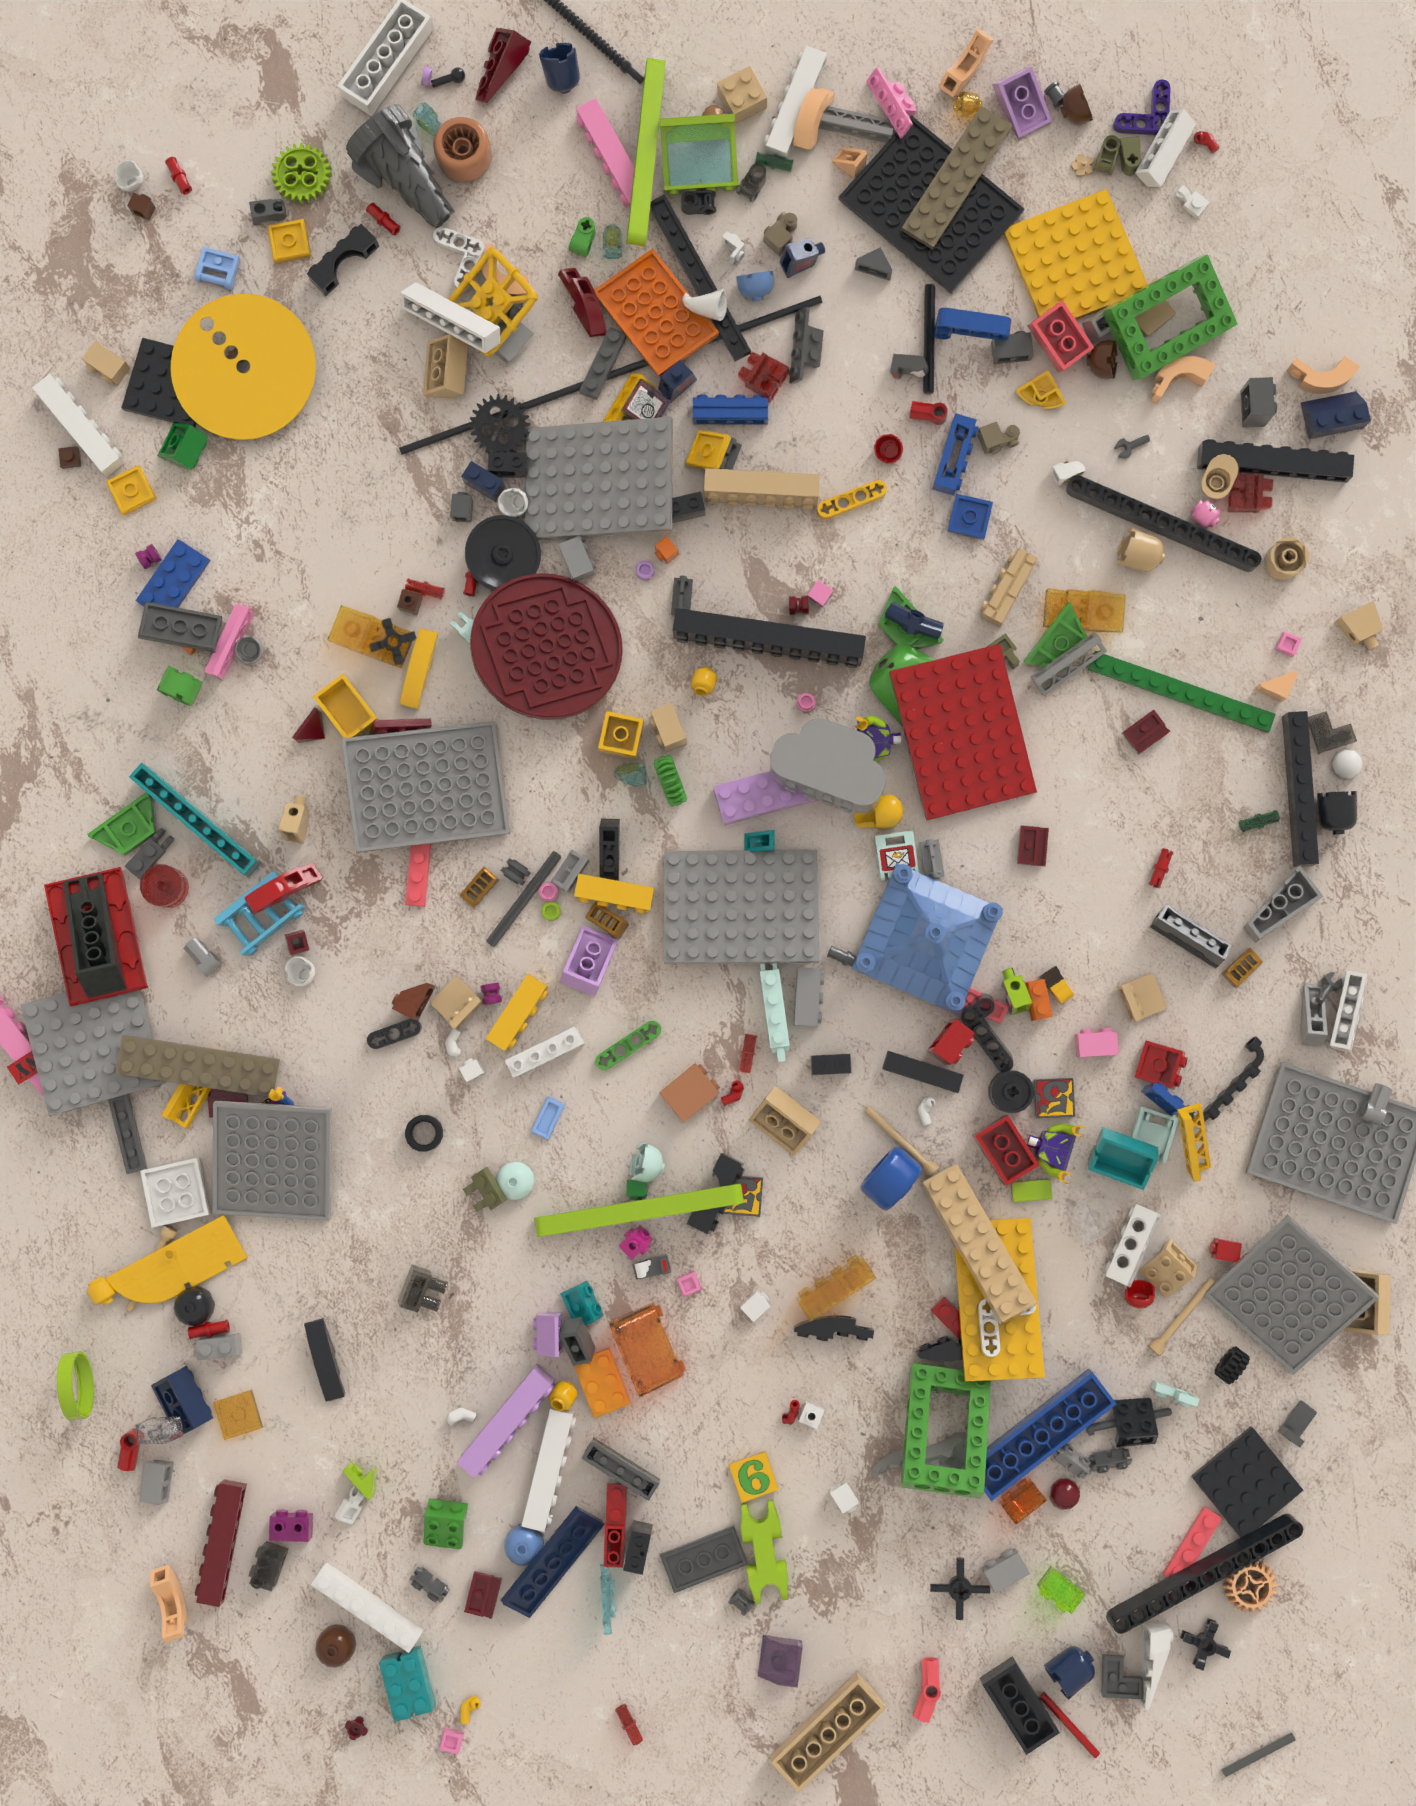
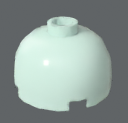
M642 1142L636 1148L639 1150L637 1156L633 1154L630 1175L633 1176L631 1179L634 1181L650 1182L656 1179L659 1173L662 1174L665 1163L663 1162L661 1152L655 1146Z
M515 1161L501 1167L497 1173L496 1182L505 1197L515 1201L523 1199L530 1194L534 1188L535 1177L530 1167L525 1163Z

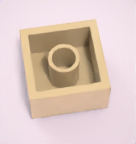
M750 66L717 82V94L727 113H735V124L767 108V96Z
M672 703L651 711L652 717H649L653 731L658 732L656 737L660 749L664 748L667 753L687 745L686 736Z

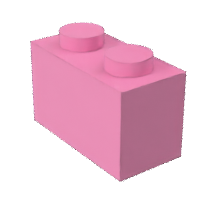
M1100 1028V1032L1092 1033V1029L1080 1030V1034H1075L1077 1057L1118 1055L1117 1031L1111 1032V1028Z

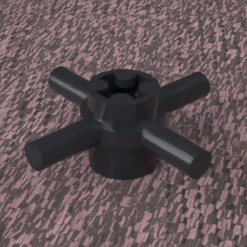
M957 1557L956 1576L950 1579L949 1584H930V1592H949L950 1596L956 1601V1620H963L964 1601L971 1596V1593L990 1594V1585H971L969 1580L964 1577V1558ZM959 1584H963L965 1589L962 1593L961 1591L955 1592L954 1590L959 1588Z

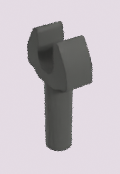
M1145 435L1131 442L1126 441L1125 438L1120 439L1114 449L1124 447L1126 451L1120 453L1118 458H1129L1132 454V449L1150 442V438L1148 435Z
M1330 972L1322 977L1321 981L1325 986L1316 998L1317 1003L1322 1004L1331 990L1336 992L1341 989V978L1335 983L1331 981L1334 972Z

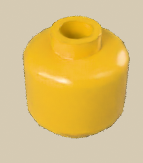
M707 666L696 669L690 683L694 693L700 696H707L713 693L717 682V675L713 672L712 668Z
M100 1276L88 1284L89 1287L86 1292L95 1305L102 1303L105 1306L114 1300L112 1296L116 1294V1291L107 1282L106 1277Z
M559 1381L549 1394L551 1406L557 1411L569 1410L577 1398V1390L572 1383Z

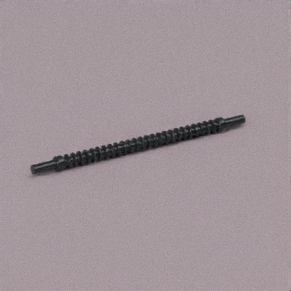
M544 0L548 2V5H552L553 9L556 8V12H559L564 19H567L568 23L571 22L572 26L575 25V29H578L579 33L586 36L587 40L590 39V43H594L595 47L598 46L597 49L601 50V53H605L606 57L609 56V60H613V63L620 67L622 72L628 73L639 84L644 81V77L631 67L632 64L625 60V57H621L620 53L617 54V50H614L612 46L610 47V44L606 43V40H602L601 36L598 37V33H594L595 31L590 26H587V23H583L579 16H575V12L568 9L567 5L564 6V2H560V0Z

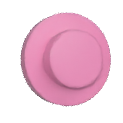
M803 693L797 699V706L803 712L813 710L816 705L815 697L810 693Z
M544 883L539 889V895L544 901L551 902L557 898L558 888L553 883Z

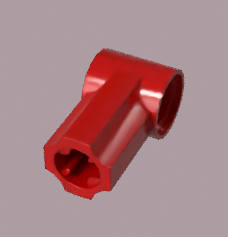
M912 401L909 418L930 421L933 424L941 425L947 419L948 409L941 402L930 404ZM941 411L944 415L937 417L934 415V412Z
M131 1429L121 1437L118 1469L122 1471H134L136 1469L139 1447L143 1441V1434L140 1430ZM128 1436L134 1438L135 1444L129 1441Z

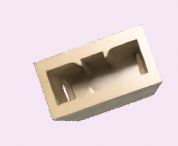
M1374 601L1336 620L1338 626L1353 645L1364 641L1368 650L1379 646L1375 635L1383 631V627Z
M295 795L294 802L286 803L278 830L286 841L304 844L309 812L305 807L306 798L303 796Z

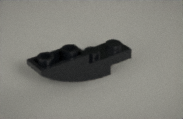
M843 1315L812 1318L794 1325L793 1329L794 1332H797V1336L808 1338L809 1335L817 1336L816 1339L821 1341H828V1338L833 1339L834 1331L837 1332L838 1336L848 1337L851 1334L856 1335V1339L868 1341V1338L873 1339L874 1335L873 1328L855 1325V1317Z
M943 1336L937 1339V1343L932 1345L930 1343L923 1344L916 1351L919 1358L927 1360H963L961 1338L958 1339L959 1343H955L953 1337Z

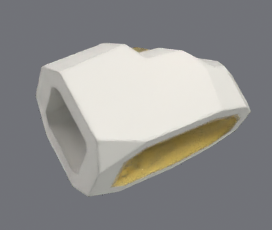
M1065 461L1054 465L1050 470L1055 482L1061 486L1068 483L1073 476L1082 475L1085 472V467L1078 461Z

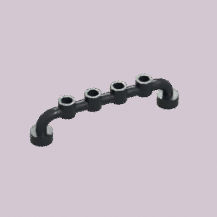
M1257 1036L1251 1038L1245 1045L1251 1053L1256 1052L1255 1060L1249 1063L1244 1068V1071L1231 1081L1226 1090H1223L1217 1096V1099L1204 1109V1122L1209 1117L1214 1120L1220 1115L1221 1112L1218 1108L1222 1104L1228 1106L1234 1100L1231 1095L1236 1090L1241 1092L1247 1087L1244 1081L1249 1076L1253 1079L1260 1074L1261 1070L1258 1067L1264 1060V1051L1261 1048L1262 1041ZM1195 1112L1189 1113L1192 1120L1195 1118V1115H1193Z

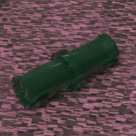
M757 152L755 164L771 167L772 170L777 168L791 172L793 159L777 157V154L772 156Z
M1277 810L1265 814L1258 813L1254 817L1239 820V828L1241 832L1254 828L1261 829L1264 828V825L1279 822L1280 816Z

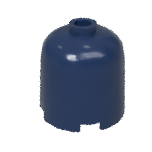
M556 43L555 48L548 49V47H545L540 51L539 57L548 87L562 94L569 93L571 89L578 85L580 80L576 49L572 47L571 43Z
M1076 1646L1068 1647L1044 1665L1054 1683L1058 1681L1062 1688L1060 1691L1068 1700L1088 1684L1095 1675V1668L1092 1664L1094 1661L1093 1657L1087 1650L1083 1652Z

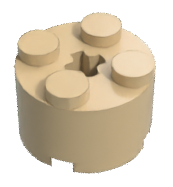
M1293 537L1282 538L1276 542L1265 556V567L1269 576L1278 580H1290L1297 576L1309 561L1307 547L1299 542L1300 540Z

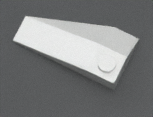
M1142 1623L1141 1677L1143 1678V1699H1141V1705L1145 1710L1150 1708L1170 1651V1642L1173 1643V1630H1171L1167 1623Z

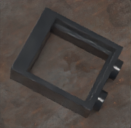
M634 1520L623 1571L643 1575L653 1524Z

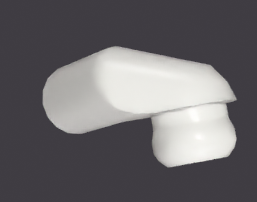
M453 1028L445 1041V1045L450 1056L458 1057L461 1054V1049L457 1047L456 1041L461 1032Z
M932 1097L924 1098L918 1107V1114L923 1126L932 1123L929 1112L936 1103Z
M461 1407L448 1414L447 1422L451 1426H455L457 1422L463 1419L473 1423L477 1413Z

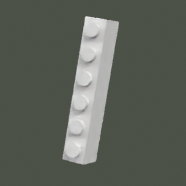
M807 45L804 52H800L797 61L799 65L797 69H793L791 74V85L786 86L784 92L786 97L784 102L781 101L778 106L777 113L779 114L777 119L774 118L770 128L772 132L770 135L767 134L764 141L767 155L787 161L793 146L794 130L801 105L811 88L816 89L826 65V52Z
M415 282L400 292L402 309L483 353H487L501 343L499 326Z
M48 374L32 388L106 477H109L125 464L121 459L123 455L116 447L112 449L109 445L111 440L105 433L100 434L98 432L100 427L93 419L89 421L86 417L88 415L87 411L81 405L77 406L75 404L77 399L70 391L65 392L63 389L65 387L64 383L58 377L54 378L51 374Z
M552 1406L550 1408L522 1527L545 1532L546 1527L551 1526L553 1515H550L551 1507L555 1508L558 1496L554 1494L556 1487L560 1488L563 1476H560L559 1473L560 1469L565 1468L567 1456H564L566 1448H570L572 1437H569L570 1429L574 1430L577 1419L573 1417L575 1411H557Z
M329 1563L322 1567L311 1584L408 1653L424 1630Z

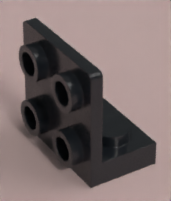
M1151 1398L1114 1400L1117 1404L1113 1407L1117 1429L1116 1447L1156 1444L1159 1434Z

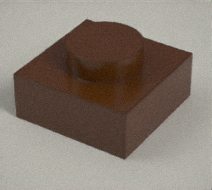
M77 446L58 448L60 467L62 469L81 467L80 451Z

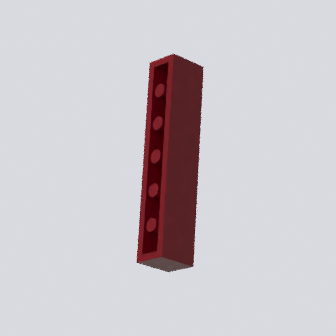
M224 1479L219 1485H216L214 1491L216 1502L212 1505L210 1516L213 1517L212 1523L208 1525L206 1536H209L208 1543L205 1544L202 1554L205 1556L204 1564H201L199 1569V1576H201L200 1584L198 1583L195 1589L196 1603L220 1607L224 1603L247 1483Z

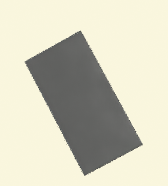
M145 602L138 639L215 653L222 616Z
M734 1525L660 1554L674 1593L748 1565Z

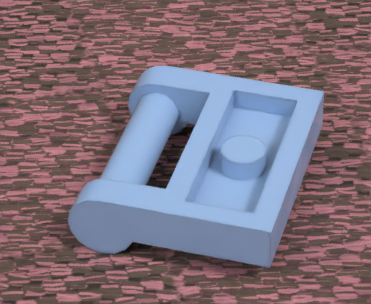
M203 247L194 276L195 281H206L232 290L240 262L239 256ZM209 269L227 274V277L224 279L204 273V270Z

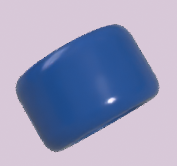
M894 1147L863 1180L860 1186L861 1191L882 1210H889L909 1192L920 1176L922 1168L903 1149Z

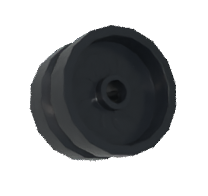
M1018 1071L1000 1072L990 1081L988 1097L991 1104L997 1110L1005 1113H1018L1025 1110L1031 1104L1034 1097V1087L1031 1080L1024 1073ZM1012 1088L1013 1094H1007V1090Z

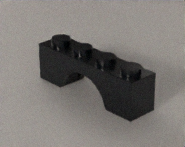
M362 224L352 228L346 238L339 240L332 251L325 253L319 263L310 267L307 273L310 281L327 296L339 284L337 269L340 263L352 256L367 259L379 247L378 241Z
M725 1153L720 1154L713 1169L719 1180L720 1187L734 1185L736 1179H741L745 1171L742 1168L744 1163ZM727 1206L694 1211L691 1213L687 1224L705 1234H710L711 1231L714 1232L719 1224L717 1218L719 1214L723 1215Z

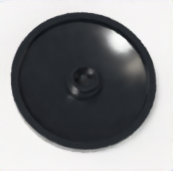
M496 515L486 518L473 528L467 538L465 545L467 568L472 577L489 590L494 591L512 579L536 574L539 568L541 548L534 531L518 518L508 515Z

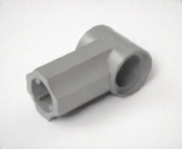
M196 937L190 940L183 948L197 963V968L207 977L222 964L219 958L211 951L209 952Z
M1375 1083L1368 1102L1361 1109L1360 1117L1374 1124L1381 1125L1386 1117L1387 1110L1385 1108L1393 1090L1387 1086Z

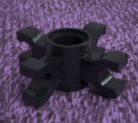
M391 618L384 619L382 625L386 637L384 640L370 643L369 647L371 652L384 648L391 651L396 666L404 662L399 647L402 643L414 641L417 638L415 631L403 635L394 632ZM388 638H396L397 646L389 645Z
M1207 1619L1204 1632L1194 1635L1182 1630L1180 1636L1183 1642L1195 1645L1198 1648L1192 1664L1195 1665V1668L1204 1671L1207 1656H1212L1216 1653L1229 1659L1231 1650L1227 1646L1217 1644L1213 1640L1219 1626L1215 1620ZM1206 1640H1209V1646L1207 1648H1202V1643Z

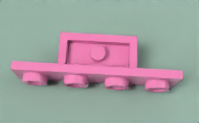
M876 67L866 82L900 138H903L913 125L909 116H914L917 110L913 105L912 99L905 92L904 86L899 82H887L880 68Z

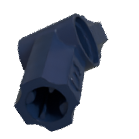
M892 602L885 613V618L903 626V630L909 634L917 635L920 633L935 639L941 636L944 623L925 617L920 611L909 610Z

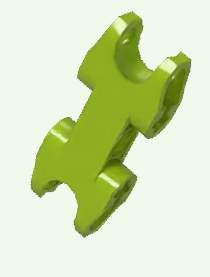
M773 1499L768 1500V1514L762 1519H754L749 1513L747 1503L741 1504L743 1544L753 1542L756 1564L747 1565L749 1587L754 1596L755 1605L761 1604V1590L768 1584L779 1588L782 1601L788 1600L786 1560L776 1561L773 1539L782 1538L780 1518Z

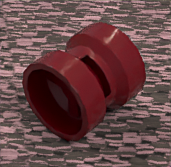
M789 596V615H796L797 613L809 615L808 596H802L801 598Z

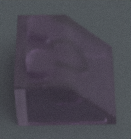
M763 1635L758 1677L777 1685L798 1688L803 1649L802 1640Z

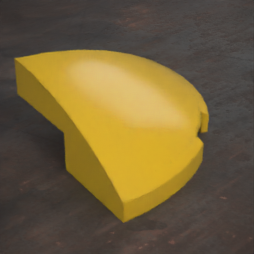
M1049 370L1015 390L1025 402L1032 406L1037 405L1043 407V409H1051L1066 404Z

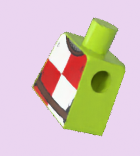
M1013 968L1003 970L1002 974L1005 980L1002 982L1001 988L1007 1006H1009L1010 1015L1028 1011L1032 1005V1000L1022 975L1016 976Z

